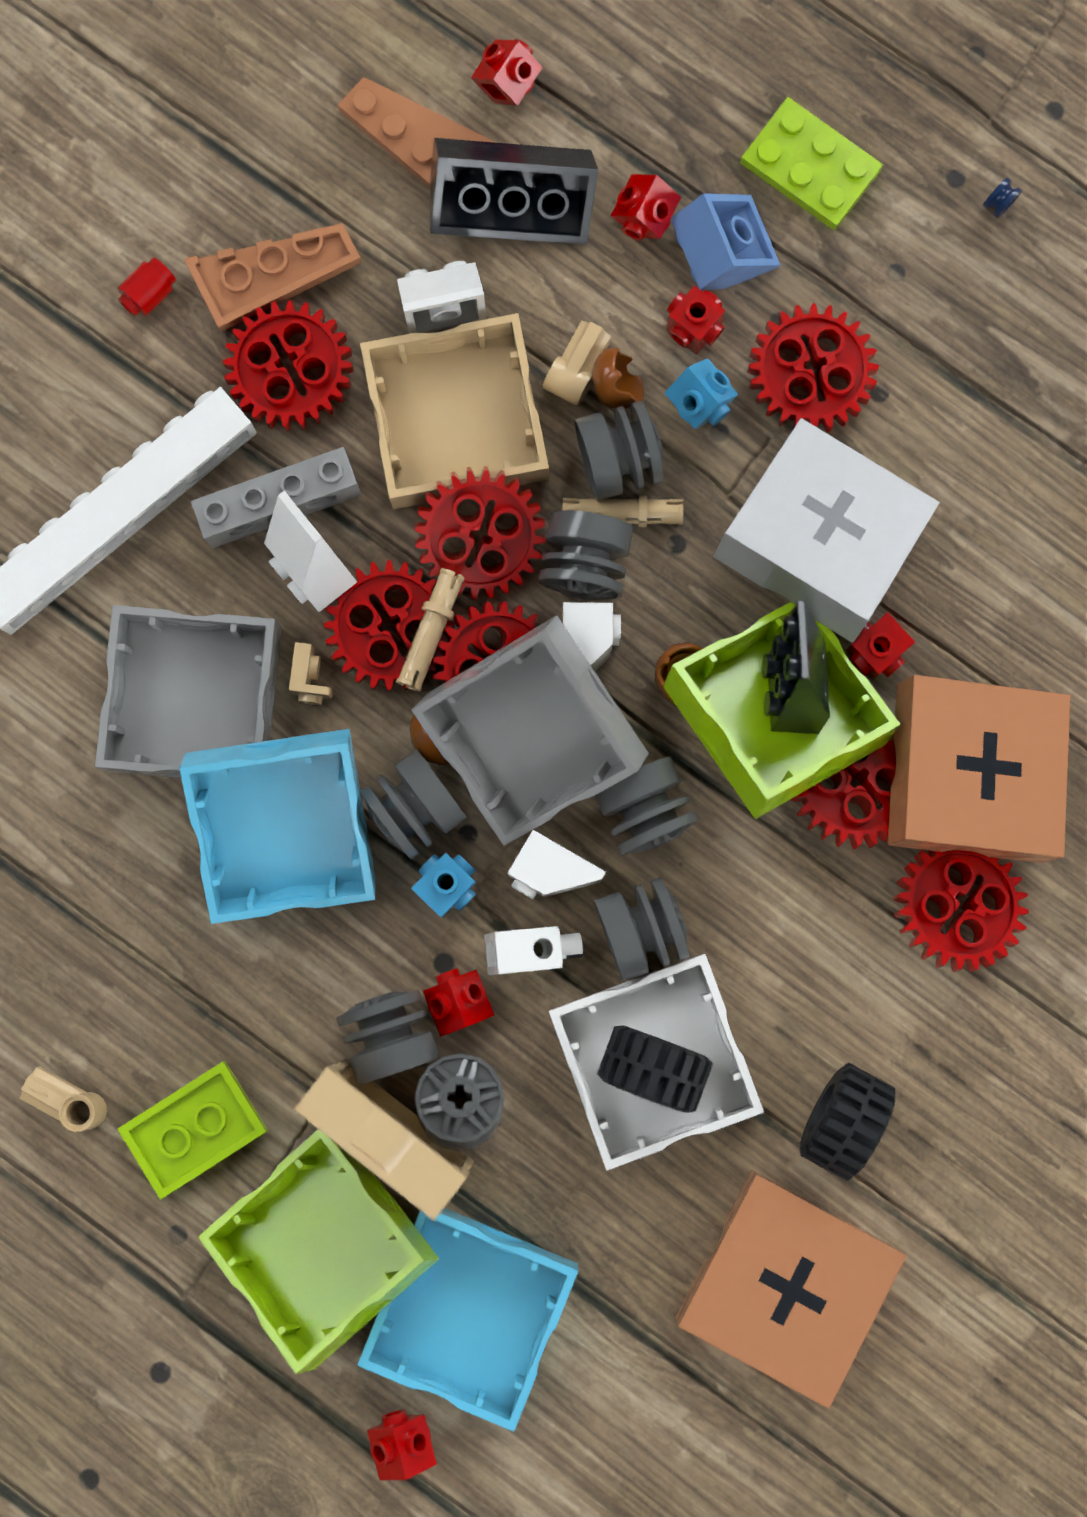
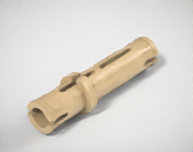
M639 495V499H603L596 501L595 498H563L562 510L603 514L629 524H639V528H647V524L683 525V499H647V495Z
M441 568L439 571L440 574L429 601H424L422 610L424 615L399 678L396 680V683L402 686L405 684L406 688L418 692L422 689L421 686L446 623L453 619L455 613L452 611L461 585L465 580V577L457 574V576H454L456 572Z

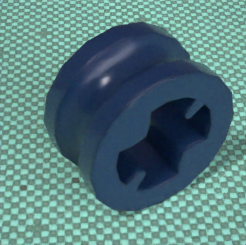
M1006 178L990 194L983 206L986 209L989 207L993 208L995 211L994 216L998 219L1017 200L1023 190L1019 187L1017 189L1012 188L1011 180Z

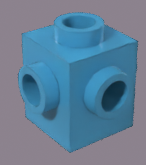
M708 358L687 367L664 392L678 409L681 418L690 423L694 429L708 422L714 426L722 421L731 411L728 405L738 395L730 385L728 377L722 371L717 370Z
M446 853L441 858L434 854L419 869L418 872L423 877L411 889L441 918H444L454 907L460 912L475 897L476 893L472 888L477 883L470 876L476 870L459 854L454 859ZM446 876H452L454 879L452 888L443 890L441 888L442 879Z

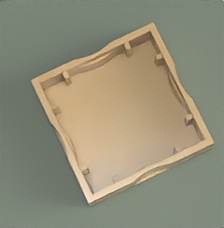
M518 313L463 323L442 332L411 333L360 343L370 399L374 408L379 433V447L386 484L393 510L428 503L425 499L426 493L436 496L440 494L437 488V481H441L449 487L452 485L451 472H455L463 480L466 479L467 467H471L475 477H480L484 466H487L490 478L495 479L500 470H504L506 484H509L516 477L520 480V485L549 480V466L539 415L534 404L529 365Z
M347 1059L339 1061L337 1065L332 1064L328 1066L294 1109L433 1221L466 1180L470 1172L469 1169L474 1162L463 1151L458 1152L444 1149L430 1140L420 1126L418 1116L375 1081L357 1085L351 1064Z

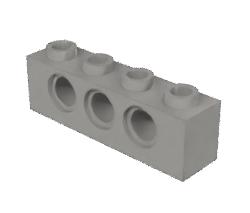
M345 448L335 449L192 500L191 504L204 540L213 549L269 529L277 497L283 491L288 494L304 516L361 496L362 494Z

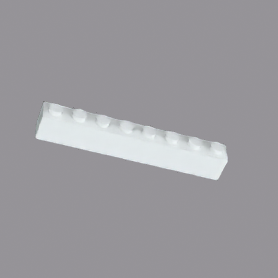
M221 386L214 392L207 391L201 395L194 404L195 408L184 417L177 416L168 422L163 429L164 433L155 441H147L140 445L133 452V459L122 468L115 467L108 471L101 479L102 484L91 493L85 492L73 500L70 505L71 509L59 519L53 518L47 521L40 528V535L29 544H20L9 553L8 561L0 567L1 630L10 635L16 632L257 434L251 421Z

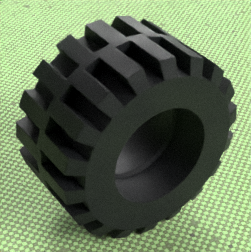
M622 1025L614 1026L597 1075L605 1083L665 1107L688 1113L696 1112L713 1063L700 1053Z
M849 1062L846 1063L832 1076L812 1110L801 1137L800 1156L846 1181L853 1178L866 1165L886 1130L895 1105V1087Z

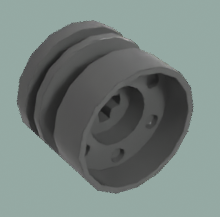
M643 401L630 404L632 422H629L623 406L615 408L616 427L609 428L601 412L574 419L580 454L596 501L623 494L622 475L629 474L633 485L638 490L644 488L643 469H645L652 485H657L664 481L662 467L663 451L654 421L648 415Z
M575 510L552 512L546 542L562 550V552H550L543 555L542 564L548 568L540 570L539 584L563 595L578 599L608 600L621 598L623 584L617 580L625 578L626 568L610 561V559H621L629 556L633 527L620 519L598 513Z
M417 749L395 764L396 771L402 781L398 786L395 787L382 775L376 778L387 793L379 799L369 785L360 790L365 798L368 813L389 842L406 853L411 860L419 854L409 839L417 833L427 847L433 844L425 827L429 823L433 822L442 832L447 834L467 819L464 812Z
M671 756L640 767L638 772L594 795L604 817L622 813L625 818L623 822L611 830L613 837L631 831L633 838L617 846L621 856L634 852H647L680 837L691 825L699 821L696 811L680 817L675 812V810L691 802L689 796L670 800L667 794L668 791L682 781Z
M661 877L650 881L655 897L652 900H648L642 884L635 886L637 902L635 906L629 907L620 891L594 900L602 928L622 981L649 972L646 955L649 952L654 951L663 967L670 965L666 946L672 945L679 961L690 958L687 947L688 933L675 897L666 888Z
M418 990L412 992H389L359 1002L344 1014L336 1017L339 1027L356 1021L358 1024L359 1032L342 1037L343 1042L355 1043L363 1041L365 1050L349 1059L357 1085L387 1077L440 1058L432 1032L412 1033L410 1025L426 1016L425 1010L406 1015L404 1005L421 1000Z
M460 1053L440 1058L429 1065L418 1082L415 1100L419 1124L427 1137L441 1148L458 1152L476 1149L490 1140L500 1125L504 1104L501 1080L494 1069L478 1057ZM456 1091H464L465 1098L472 1099V1101L465 1102L464 1109H455V1103L448 1101V1099L455 1098Z

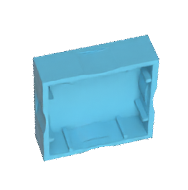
M350 729L185 753L179 769L190 823L200 846V872L211 924L269 916L290 908H323L375 900L376 876Z
M443 1208L434 1221L420 1210L414 1226L439 1257V1260L378 1313L357 1366L411 1389L437 1394L463 1411L514 1432L537 1376L538 1364L549 1336L557 1326L577 1276L578 1263L447 1208Z

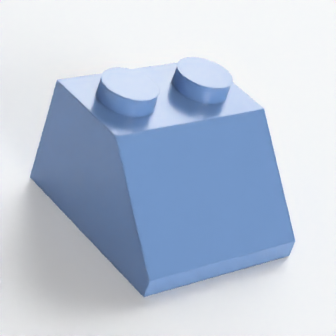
M703 193L671 217V222L676 232V240L684 251L690 266L691 276L700 290L726 289L781 266L751 195Z

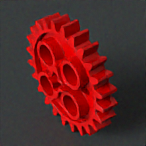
M288 300L285 311H280L276 302H272L271 313L268 315L261 308H256L258 320L254 322L250 318L244 317L243 321L247 327L246 331L243 332L238 329H233L232 331L238 340V344L227 343L225 346L227 351L234 356L223 360L225 368L233 371L224 376L228 385H236L229 391L234 400L243 398L239 404L243 413L253 408L251 417L256 423L266 415V423L270 429H273L277 421L281 420L285 431H289L292 421L297 420L301 429L304 430L306 429V418L310 416L317 424H320L319 412L322 409L333 415L334 411L330 402L332 400L342 403L345 401L339 388H351L350 379L343 375L354 372L352 363L344 361L353 356L350 347L342 346L347 341L345 333H335L338 328L335 319L324 323L325 314L322 309H319L311 316L309 304L306 302L299 312L295 310L292 300ZM303 333L307 335L305 342L299 346L287 344L293 334ZM272 336H277L282 344L285 353L307 391L305 396H301L271 342ZM262 351L271 353L269 361L265 364L256 365L252 363L257 353ZM313 367L325 369L323 377L315 381L306 378L307 372ZM280 385L290 387L288 395L284 398L274 399L271 397V392L275 387Z
M812 303L808 314H804L800 306L796 305L793 311V318H790L784 311H781L778 316L779 326L769 320L765 327L768 335L758 333L755 342L761 348H752L749 355L750 358L757 362L749 364L747 373L757 375L758 377L751 380L749 387L754 390H762L755 402L757 404L769 402L770 405L765 414L767 417L776 412L781 414L779 426H783L790 419L794 421V429L800 418L816 427L822 423L825 431L829 433L833 428L834 419L844 427L848 422L846 412L857 417L861 412L858 403L868 404L871 396L865 390H874L877 381L869 376L876 374L879 369L878 364L868 361L874 358L877 350L875 348H864L871 336L870 334H863L861 336L856 334L860 326L859 321L852 323L850 326L845 324L847 318L846 311L841 313L836 319L832 317L831 305H828L824 314H818L815 303ZM802 336L807 337L809 341L812 367L814 369L820 368L816 382L822 396L825 398L824 402H820L817 398V387L813 370H805L809 361V354L804 342L801 340ZM829 339L835 344L836 350L833 352L823 351L819 348L817 341ZM785 348L792 349L796 352L798 360L794 362L784 361L778 351ZM831 376L843 378L847 388L843 390L832 388L828 378ZM801 386L807 390L809 397L804 400L795 399L791 396L789 388Z
M484 466L480 477H475L471 467H467L466 479L463 480L455 472H451L452 485L448 487L443 482L437 481L439 496L431 493L425 494V499L431 505V508H418V515L426 520V522L414 524V530L425 535L415 540L416 548L427 549L420 556L421 564L433 562L429 569L430 577L440 574L441 568L456 572L454 576L460 574L465 577L458 596L465 587H469L473 599L477 598L479 590L485 588L488 597L493 598L494 587L498 585L507 594L509 593L507 581L512 579L517 584L522 585L523 581L520 571L534 572V567L529 558H542L541 551L534 547V544L546 543L545 535L535 532V530L541 529L546 525L544 518L532 517L541 510L539 503L527 504L532 497L530 489L523 490L520 493L517 492L520 486V480L517 477L509 484H506L504 470H500L495 479L490 478L487 466ZM464 499H473L478 502L479 509L475 514L465 516L458 512V504ZM489 500H494L495 505L486 521V530L489 536L482 535L480 537L473 563L467 566L465 561L474 545V536L471 530L478 531L480 529ZM503 513H512L517 517V522L510 529H500L495 525L497 517ZM450 537H459L463 539L465 546L459 552L450 553L443 547L445 540ZM494 550L500 552L503 558L496 566H486L481 562L483 554Z
M387 560L385 571L379 572L374 562L370 563L371 574L367 576L359 568L355 569L357 583L335 599L339 603L338 606H327L325 608L326 613L335 617V619L323 623V627L325 630L335 632V635L327 638L325 642L327 646L339 647L331 656L333 661L346 659L342 667L343 674L355 669L357 671L355 683H361L367 676L370 678L371 690L376 689L379 681H385L387 691L391 692L394 681L399 678L406 658L401 655L390 632L383 631L381 633L379 631L383 627L382 619L369 598L372 595L378 598L389 621H399L396 625L397 635L409 652L412 642L406 638L405 632L411 625L420 624L424 615L422 610L424 601H429L437 580L433 578L424 584L422 582L423 569L420 568L411 576L408 574L407 562L403 563L398 572L393 570L391 560ZM401 590L408 596V601L406 605L397 609L390 607L386 603L385 598L390 591ZM360 609L367 610L373 615L372 623L363 629L354 627L350 622L352 614ZM447 621L446 626L455 629V623ZM442 633L440 641L447 642L449 639ZM386 644L392 648L394 655L389 662L381 664L371 658L370 653L376 645ZM436 648L433 658L442 656L443 652ZM431 663L428 672L435 674L437 673V669L435 665ZM404 684V686H402L403 689L408 690V688H406V685Z
M490 601L483 603L481 615L474 606L467 608L469 620H466L459 614L455 615L453 619L457 629L455 630L447 626L444 628L443 633L449 640L447 642H438L437 648L443 652V655L435 657L431 661V663L441 666V672L433 674L431 679L443 680V683L460 674V666L465 660H469L474 664L482 661V658L472 654L467 649L469 644L475 646L487 658L535 629L534 623L537 619V614L533 613L525 619L522 618V605L516 606L511 613H508L507 601L500 602L497 611L494 612ZM488 628H493L500 633L501 644L496 650L489 649L484 644L483 635Z
M894 739L889 740L886 745L863 757L861 762H855L830 776L834 782V789H826L818 783L790 799L793 802H802L804 805L797 812L798 817L809 814L812 818L807 826L808 830L818 825L821 826L823 829L820 839L824 840L832 833L836 835L835 843L837 847H840L847 838H850V843L854 850L861 846L863 838L869 848H873L878 843V836L882 841H888L891 789L889 792L881 790L876 785L875 777L885 778L891 788L896 770ZM853 778L860 782L856 788L852 787L849 783ZM848 803L860 806L863 811V819L855 818L849 813ZM875 803H879L881 809H877Z
M928 850L929 855L924 851L917 853L914 856L917 864L910 862L903 868L910 877H901L896 882L897 885L906 891L898 893L893 897L894 901L904 904V908L896 912L894 916L906 918L908 923L899 930L900 933L912 932L915 936L908 946L913 948L921 944L924 947L921 955L923 960L933 954L937 955V968L945 966L950 960L952 972L962 970L964 962L969 972H973L979 969L980 962L987 968L995 964L994 956L998 959L1007 957L1009 954L1005 946L1012 948L1019 943L1012 933H1020L1026 929V926L1019 922L1017 918L1029 913L1028 909L1018 906V901L1027 897L1028 894L1016 892L1014 887L1023 880L1022 877L1010 878L1007 874L1013 866L1012 862L1000 866L997 863L999 858L987 857L966 850L945 852ZM949 868L959 871L962 876L961 886L953 884L949 879ZM976 876H979L981 883L963 903L962 908L965 911L956 915L950 922L946 934H942L940 931L941 927L960 904L957 899L969 892ZM983 892L989 893L994 898V910L986 908L983 904ZM927 900H932L939 905V918H934L927 912ZM961 924L971 928L974 934L972 943L966 942L961 937Z

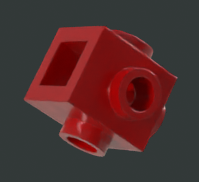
M495 39L483 52V59L471 76V79L495 104L518 106L522 98L532 90L535 78L543 67L532 56L533 50L525 42L519 39Z
M631 174L625 187L619 193L617 203L610 216L623 226L622 232L634 240L642 241L643 238L661 239L664 232L668 229L671 217L682 197L658 175Z
M695 285L686 295L680 292L667 308L669 317L666 331L669 332L670 337L683 348H689L697 355L706 343L711 346L725 329V326L722 325L725 309L722 308L721 300L708 290L702 292ZM693 312V313L696 314L699 318L693 317V316L691 315V313Z
M887 612L874 625L868 621L846 651L850 655L849 661L862 675L866 676L868 674L874 680L880 673H883L888 678L906 662L901 655L915 641ZM874 646H877L881 652H878Z
M455 968L436 976L437 985L422 991L440 1037L495 1016L477 969L461 975L459 969Z
M405 1409L392 1411L381 1417V1424L367 1430L371 1445L370 1452L376 1465L379 1480H407L437 1465L430 1429L427 1426L424 1414L407 1415Z

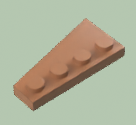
M365 77L338 104L341 114L429 189L434 138L494 142Z
M343 223L293 234L292 238L273 242L272 239L256 242V246L243 249H224L216 251V255L198 258V256L184 258L220 332L243 322L244 317L251 318L257 315L256 308L258 307L265 311L271 308L272 302L279 304L362 263Z

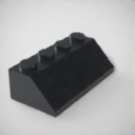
M434 138L430 176V233L587 244L598 175V167L592 150Z

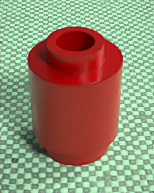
M153 257L148 263L143 261L117 287L121 293L117 300L134 317L138 313L147 317L173 291L171 286L177 280L161 261Z

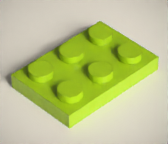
M789 97L786 98L749 146L740 161V164L834 231L876 178L883 166L878 160Z
M226 1061L219 1063L117 1129L160 1200L269 1131Z

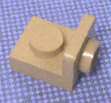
M295 642L289 683L290 693L293 696H298L299 703L308 705H322L323 699L332 700L333 691L330 687L311 685V679L318 680L320 656L315 655V649L312 644Z

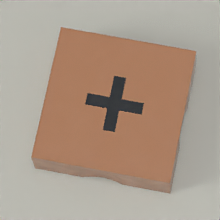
M913 675L897 684L895 717L899 721L900 726L894 733L896 770L891 786L888 846L939 852L966 850L992 858L1035 863H1047L1064 858L1071 695Z
M751 1170L725 1220L718 1245L712 1255L702 1265L675 1319L678 1327L829 1409L907 1255L893 1245L846 1220H841L809 1203L804 1197Z

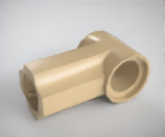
M581 320L562 357L558 356L550 367L542 388L579 406L592 384L594 363L598 355L607 349L611 341V335L602 327L592 322Z
M40 1066L36 1067L31 1075L27 1077L21 1089L19 1099L59 1120L62 1126L69 1131L80 1132L96 1128L106 1118L107 1105L99 1094L86 1092ZM80 1101L85 1102L90 1109V1116L86 1123L82 1122L76 1114V1108Z

